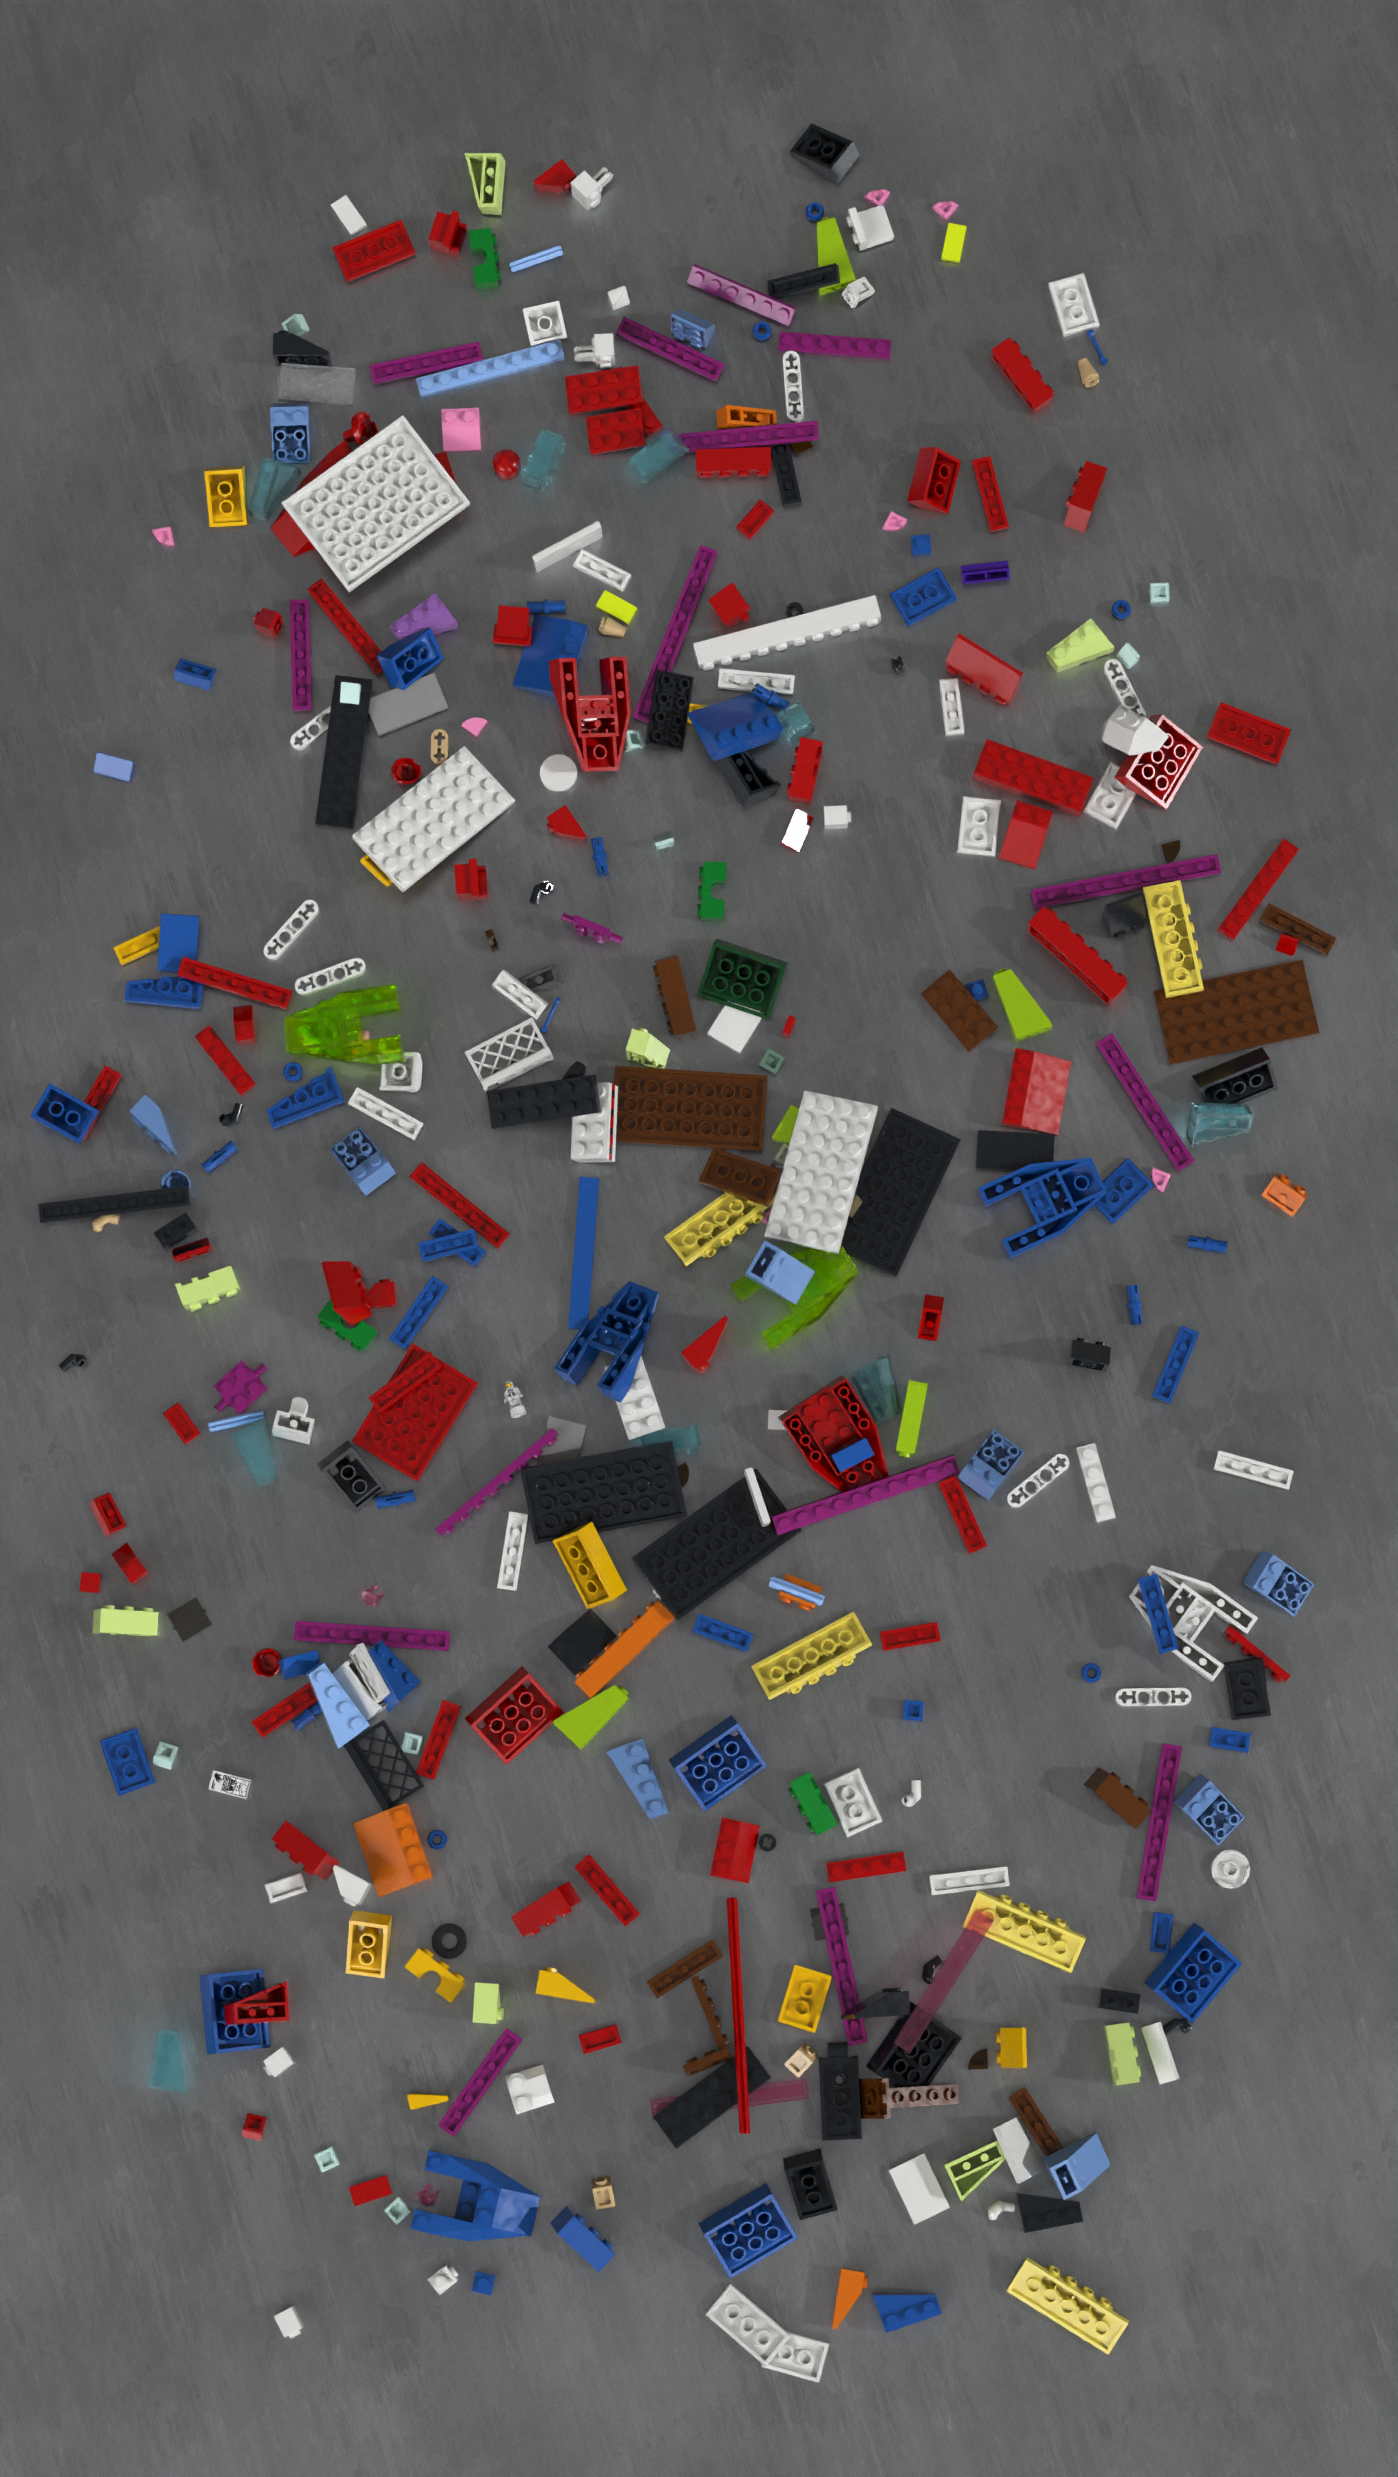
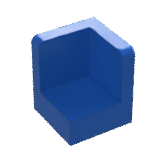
M904 1700L902 1721L922 1722L924 1702Z

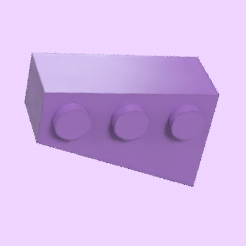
M435 593L391 624L390 630L399 641L428 627L431 628L436 636L452 629H459L457 621Z

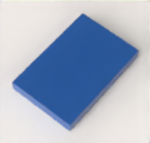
M939 567L890 593V597L907 627L957 601L956 595Z
M161 913L158 971L178 972L183 957L197 960L199 916Z
M1127 1158L1102 1181L1107 1193L1094 1206L1113 1225L1154 1184Z
M137 1728L100 1740L118 1796L156 1783Z

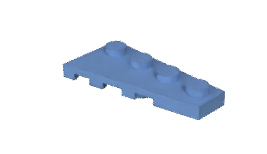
M641 1739L606 1751L649 1819L667 1814L668 1810L644 1740Z

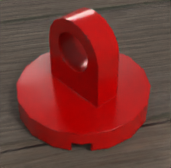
M366 412L354 414L351 420V429L342 433L343 441L346 440L347 443L357 441L361 446L379 433L376 423L374 421L371 422L369 419L371 416Z

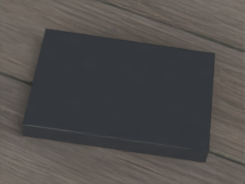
M1263 1657L1224 1662L1232 1720L1271 1716Z

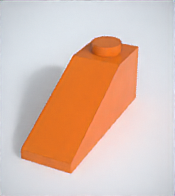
M725 405L716 411L717 430L777 424L776 410Z
M841 2268L832 2329H837L862 2293V2288L866 2289L868 2277L864 2276V2271Z

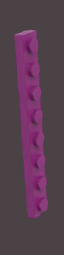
M818 421L669 435L670 454L696 453V449L747 448L819 441Z
M1113 1033L1098 1041L1096 1046L1177 1172L1194 1163L1191 1154Z
M554 1428L550 1429L435 1530L442 1536L453 1532L456 1529L454 1525L459 1521L463 1523L470 1517L469 1512L473 1509L478 1510L485 1504L484 1499L488 1496L491 1498L499 1492V1486L503 1483L507 1485L514 1479L513 1474L517 1471L520 1472V1468L528 1467L527 1462L532 1458L536 1460L543 1454L542 1449L547 1445L551 1447L558 1441L556 1437L559 1436L558 1432Z
M295 1621L294 1641L350 1645L363 1643L365 1646H374L381 1640L387 1647L449 1651L450 1631Z
M1162 1744L1136 1897L1139 1899L1155 1902L1157 1900L1182 1752L1181 1746Z
M831 1887L817 1890L816 1895L841 2013L844 2014L860 2004L836 1889ZM863 2018L843 2019L848 2046L868 2042Z

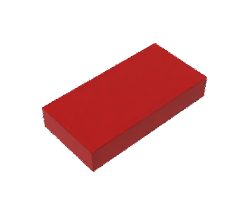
M760 499L736 526V529L751 540L775 511Z
M179 1402L163 1413L185 1445L201 1434Z
M616 2024L578 2035L584 2054L622 2043Z
M387 2175L349 2187L354 2206L393 2194Z

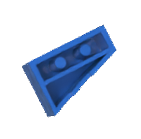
M380 1640L368 1653L391 1692L384 1699L389 1713L421 1681Z
M566 2206L550 2224L559 2236L600 2272L615 2256L611 2250L613 2246L606 2239L602 2241L598 2237L599 2233L592 2226L588 2227L581 2215L578 2213L575 2215Z
M872 2293L886 2333L942 2314L935 2293Z

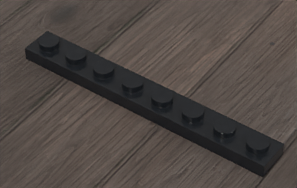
M189 1186L41 1203L38 1206L40 1223L190 1206L191 1197Z

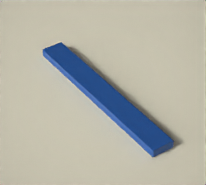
M580 1177L568 1326V1329L580 1330L583 1323L587 1319L589 1320L599 1178Z

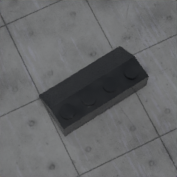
M1262 1047L1192 1076L1196 1092L1207 1117L1278 1089L1271 1060Z

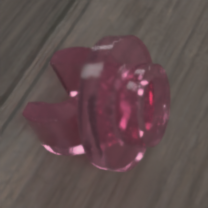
M372 1586L370 1590H365L362 1593L363 1602L367 1606L376 1607L379 1603L378 1601L384 1595L381 1593L379 1596H376L373 1593L377 1588L376 1586Z
M430 2184L425 2187L424 2191L418 2193L419 2202L426 2207L434 2206L436 2203L435 2199L439 2194L438 2190L435 2194L428 2192Z

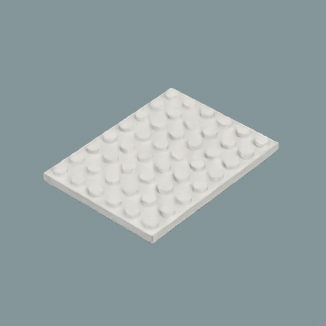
M404 416L398 418L282 502V506L348 592H351L470 505L469 500Z

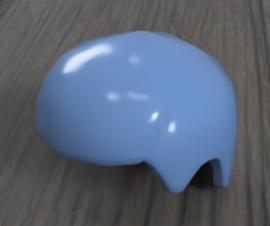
M170 1170L162 1176L160 1187L161 1189L189 1186L190 1188L191 1181L183 1171Z

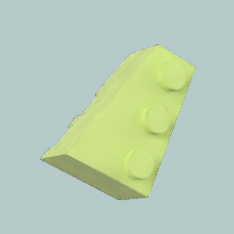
M465 153L479 209L483 215H501L505 159L501 153Z
M1090 618L1046 653V660L1058 673L1080 665L1083 662L1092 661L1106 654L1109 655L1113 653L1115 647Z
M637 1027V1030L632 1028L626 1047L627 1061L650 1068L665 1069L670 1049L653 1035L649 1034L648 1030Z
M231 1266L210 1272L199 1279L197 1277L192 1278L191 1282L181 1285V1283L175 1284L183 1306L187 1311L191 1310V1312L201 1309L203 1304L217 1303L220 1301L219 1298L223 1296L232 1297L238 1294V1290H241Z
M103 1605V1608L94 1610L92 1634L110 1633L111 1635L157 1636L159 1612H153V1608H141V1611H134V1607L123 1606L122 1610L115 1609L113 1605Z
M475 1983L472 2022L499 2024V2021L503 2020L504 2008H500L499 1984Z
M1129 2022L1106 2025L1105 2032L1114 2085L1140 2082V2066L1136 2063V2057H1138L1137 2046H1133L1132 2038H1135L1134 2027L1130 2026Z
M997 2139L944 2164L961 2202L1006 2159Z

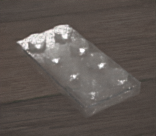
M281 363L278 401L353 407L356 369Z

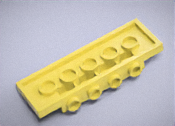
M1181 881L1143 887L1166 998L1204 991L1200 974L1202 962L1201 958H1197L1196 955L1198 944L1197 940H1193L1194 925L1193 922H1189L1188 915H1191L1189 904H1185Z
M725 1192L665 1235L664 1238L685 1266H688L700 1256L703 1259L706 1256H714L717 1252L716 1249L720 1246L729 1245L734 1236L744 1234L752 1223L757 1224L761 1222L763 1215H765L764 1210L768 1207ZM774 1193L773 1198L768 1207H770L774 1203L776 1193Z
M853 1611L751 1667L768 1699L771 1700L784 1692L796 1694L802 1690V1686L808 1683L810 1685L817 1683L819 1677L824 1674L827 1676L834 1674L839 1666L851 1665L854 1662L853 1659L856 1658L855 1654L872 1646V1643Z
M979 1890L963 1923V1927L1069 1973L1072 1972L1086 1940V1936L1070 1930L1069 1926L1066 1925V1921L1061 1918L1051 1919L1046 1912L1030 1910V1906L1023 1902L1016 1904L1007 1895L993 1897Z
M1027 2257L1008 2286L1007 2292L1101 2351L1109 2354L1128 2325L1129 2320L1114 2312L1108 2299L1104 2297L1099 2299L1093 2295L1094 2292L1089 2287L1085 2286L1082 2288L1077 2285V2281L1073 2277H1064L1059 2274L1060 2270L1053 2265L1042 2267Z

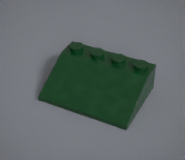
M716 939L713 942L697 996L769 1020L785 976L788 962Z

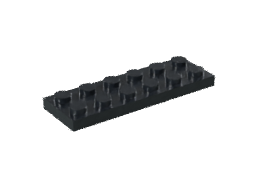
M596 1075L487 1091L492 1129L601 1113Z
M747 2046L748 2095H750L770 2080L771 2077ZM735 2056L653 2116L676 2149L738 2104Z

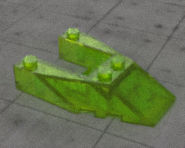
M396 984L339 992L336 996L326 1001L325 999L319 1001L317 1005L309 1009L304 1008L285 1017L287 1053L352 1063L387 1065L405 1062L404 1043L400 1035L363 1040L362 1016L401 1011L400 993Z
M842 1245L838 1254L814 1248L798 1249L787 1253L815 1271L796 1305L784 1299L793 1314L761 1333V1337L771 1352L819 1321L859 1273ZM746 1275L730 1285L740 1304L765 1289V1287L747 1278Z

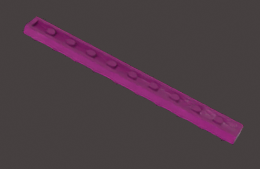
M702 545L699 546L634 712V719L648 723L656 670L672 672L717 557L718 551Z
M1218 854L1032 889L1031 896L1035 910L1043 906L1051 907L1119 894L1173 881H1187L1221 874Z
M952 1454L771 1515L776 1534L780 1535L960 1474L955 1455Z

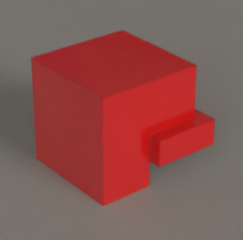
M452 210L451 215L437 211L429 236L430 249L459 257L468 230L467 224L460 223V212Z
M733 582L708 600L723 623L730 628L741 620L746 623L752 619L748 613L752 609L751 606L747 604Z
M499 605L497 624H494L493 644L531 647L532 627L529 626V608Z
M476 858L469 859V864L454 865L458 901L487 899L486 866H478Z

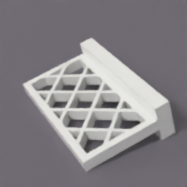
M533 1018L465 1052L486 1094L487 1091L495 1090L554 1059ZM532 1025L534 1028L532 1036L522 1034L523 1029ZM511 1034L518 1036L515 1045L505 1042L507 1036ZM521 1037L530 1039L528 1048L518 1046ZM533 1041L541 1042L544 1047L538 1051L531 1050ZM494 1043L500 1044L498 1054L488 1051L490 1045ZM504 1046L513 1048L511 1057L501 1055ZM516 1049L526 1052L521 1060L514 1058ZM476 1052L484 1053L481 1062L474 1061L471 1055ZM487 1055L496 1057L493 1066L484 1063ZM499 1058L509 1060L507 1067H497ZM482 1067L492 1069L491 1074L483 1079L480 1074Z

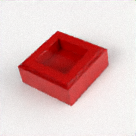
M789 1015L782 1031V1036L790 1037L796 1023L794 1016Z
M81 1572L79 1591L99 1594L102 1574Z

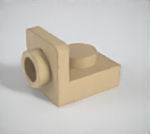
M803 2043L784 2065L799 2078L817 2059L818 2055L811 2046Z
M599 2176L596 2179H592L591 2184L596 2210L614 2207L615 2200L611 2177Z

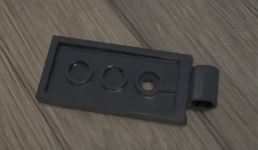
M828 2042V2058L818 2057L822 2141L862 2139L858 2055L848 2057L847 2042ZM837 2076L843 2078L842 2083H836L835 2079Z

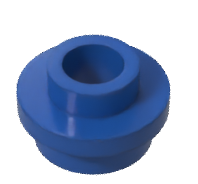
M817 202L810 203L806 207L807 218L811 221L820 220L824 216L823 206ZM817 210L818 214L813 215L811 212Z
M766 322L756 323L753 327L754 337L761 341L768 339L771 335L770 325ZM764 329L765 333L760 334L758 331Z
M1118 600L1113 604L1112 613L1116 618L1124 619L1129 616L1131 607L1127 601ZM1123 607L1125 611L1120 613L1118 608Z
M295 1062L288 1063L283 1070L285 1078L289 1081L299 1080L303 1073L301 1066ZM295 1069L297 1072L295 1075H290V1070Z
M1094 1663L1086 1664L1082 1669L1083 1679L1090 1683L1099 1680L1101 1676L1100 1667ZM1088 1670H1094L1095 1675L1093 1677H1090L1088 1675Z
M433 1830L429 1833L427 1842L431 1848L441 1849L446 1845L447 1837L443 1831ZM435 1836H439L441 1838L440 1843L434 1842Z

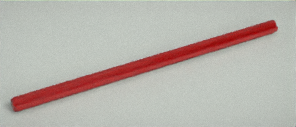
M732 1897L727 1898L739 2133L749 2134L750 2117L738 1900Z

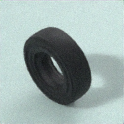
M576 1061L562 1079L584 1076L586 1066Z
M451 1923L443 1924L433 1933L432 1947L436 1954L442 1958H456L464 1952L467 1946L466 1934L458 1925ZM451 1933L456 1936L457 1944L454 1948L446 1949L442 1945V1938L445 1934Z

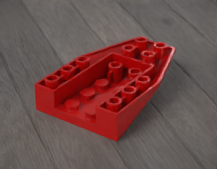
M843 1375L778 1417L810 1467L841 1492L889 1476L877 1426ZM866 1437L875 1455L840 1472L831 1454Z

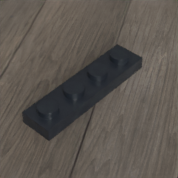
M834 263L768 280L769 296L780 299L839 284V265Z
M789 444L770 445L783 507L802 504Z

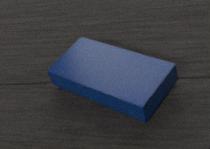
M866 1437L831 1454L840 1472L875 1455Z
M1153 1912L1150 1941L1151 1952H1170L1173 1914Z

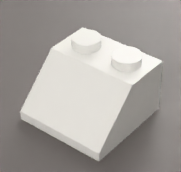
M334 1865L333 1871L340 1895L345 1897L343 1901L352 1906H356V1904L361 1905L372 1884Z

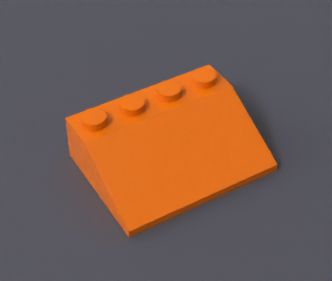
M408 1803L353 1823L378 1897L434 1878Z

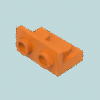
M1276 1173L1262 1193V1196L1293 1217L1308 1194L1302 1186L1291 1183L1286 1175Z
M786 1573L784 1580L821 1593L822 1587ZM779 1591L778 1596H781V1601L789 1604L792 1601L799 1604V1608L809 1611L810 1608L814 1610L816 1606L814 1603Z

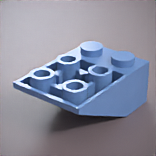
M679 309L671 314L673 337L679 341H688L691 346L697 349H706L715 331V324L683 309Z
M309 402L272 403L270 406L273 463L311 462Z
M144 1095L130 1110V1113L133 1115L131 1119L141 1129L145 1127V1132L154 1141L158 1139L160 1141L159 1144L168 1154L173 1152L176 1155L177 1150L164 1113L148 1096Z
M360 1126L330 1148V1151L365 1196L396 1174L390 1163Z
M764 1240L745 1275L747 1278L796 1305L815 1271Z
M993 1429L964 1467L958 1479L989 1501L1025 1451Z
M1263 1550L1242 1582L1252 1591L1294 1617L1314 1586L1313 1582L1274 1554Z
M1201 1774L1173 1801L1218 1846L1245 1818L1217 1787Z
M1096 2132L1043 2158L1055 2187L1063 2200L1082 2192L1110 2166Z

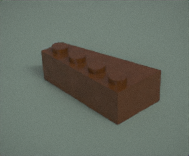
M674 955L654 960L655 966L652 967L655 977H659L660 984L657 985L659 995H663L665 1003H662L664 1014H668L670 1020L666 1022L669 1033L673 1032V1035L676 1036L696 1031L678 956Z

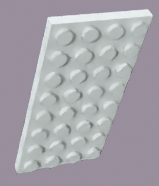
M464 746L354 833L352 839L403 893L513 805L515 799Z
M804 1090L764 1235L766 1238L839 1253L878 1110L876 1105Z

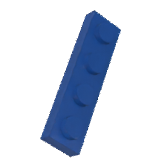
M432 1276L389 1340L406 1350L449 1287Z
M1181 1325L1152 1397L1168 1404L1171 1403L1199 1332Z
M1157 1574L1139 1578L1138 1583L1159 1654L1179 1649Z

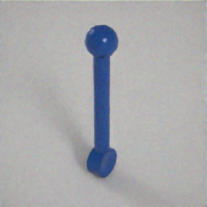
M1089 329L1087 335L1091 337L1099 354L1100 364L1106 365L1108 360L1103 356L1097 344L1094 331Z
M556 997L544 1025L540 1028L542 1034L547 1032V1026L561 999L559 997Z

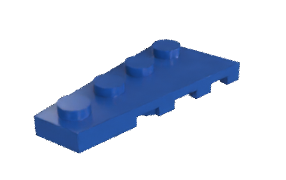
M178 976L162 977V979L129 981L126 984L124 1000L128 1003L201 1009L204 984Z
M332 1067L326 1069V1072L320 1076L313 1078L304 1087L301 1086L295 1090V1093L289 1097L283 1098L266 1110L273 1130L344 1103Z

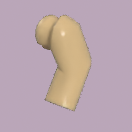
M119 1215L96 1217L92 1221L93 1230L95 1232L102 1231L106 1223L118 1224Z

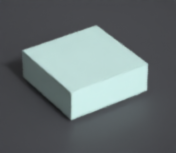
M1169 582L1150 583V603H1169Z
M405 1732L401 1745L402 1750L419 1756L424 1736Z
M332 2146L314 2154L322 2173L340 2164Z
M399 2196L384 2209L396 2225L411 2212Z

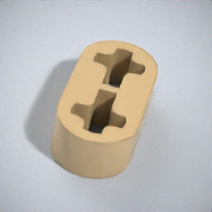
M442 729L435 730L431 735V760L436 766H440L448 760L449 739L446 731ZM438 734H442V737L445 738L442 739L441 746H438V741L435 739L438 737ZM438 750H441L442 756H445L441 758V761H437V758H434V756H438Z

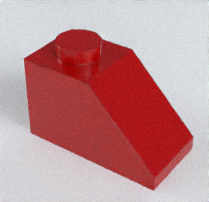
M561 159L533 181L534 189L536 191L563 193L566 190L572 189L571 182L576 178V175L564 160Z
M263 608L261 612L258 611L253 619L255 629L274 640L284 625L280 613Z
M566 805L547 817L548 823L546 826L552 834L555 832L558 837L582 842L587 840L586 834Z
M253 1005L233 1007V1022L237 1044L257 1043Z
M390 1279L379 1280V1283H375L366 1293V1297L371 1303L370 1309L398 1307L396 1285Z
M925 1294L918 1338L937 1341L944 1297Z
M128 1543L112 1553L113 1558L131 1584H137L150 1574Z

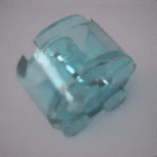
M799 700L779 710V713L776 714L783 727H788L785 731L792 744L800 743L801 737L809 738L817 733Z

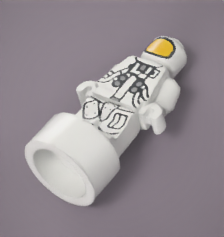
M507 1381L505 1383L507 1390L504 1392V1401L510 1404L512 1418L524 1416L526 1410L519 1399L523 1395L518 1387L514 1388L513 1383Z

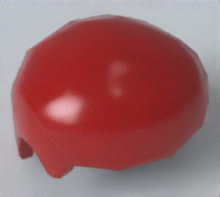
M505 449L493 456L492 465L497 477L503 480H511L518 476L521 470V461L516 452L511 449Z
M399 758L391 767L392 778L400 785L409 786L420 777L421 766L416 764L413 758Z
M263 1648L253 1657L252 1668L258 1676L272 1677L279 1673L280 1666L278 1661L282 1657L275 1649Z

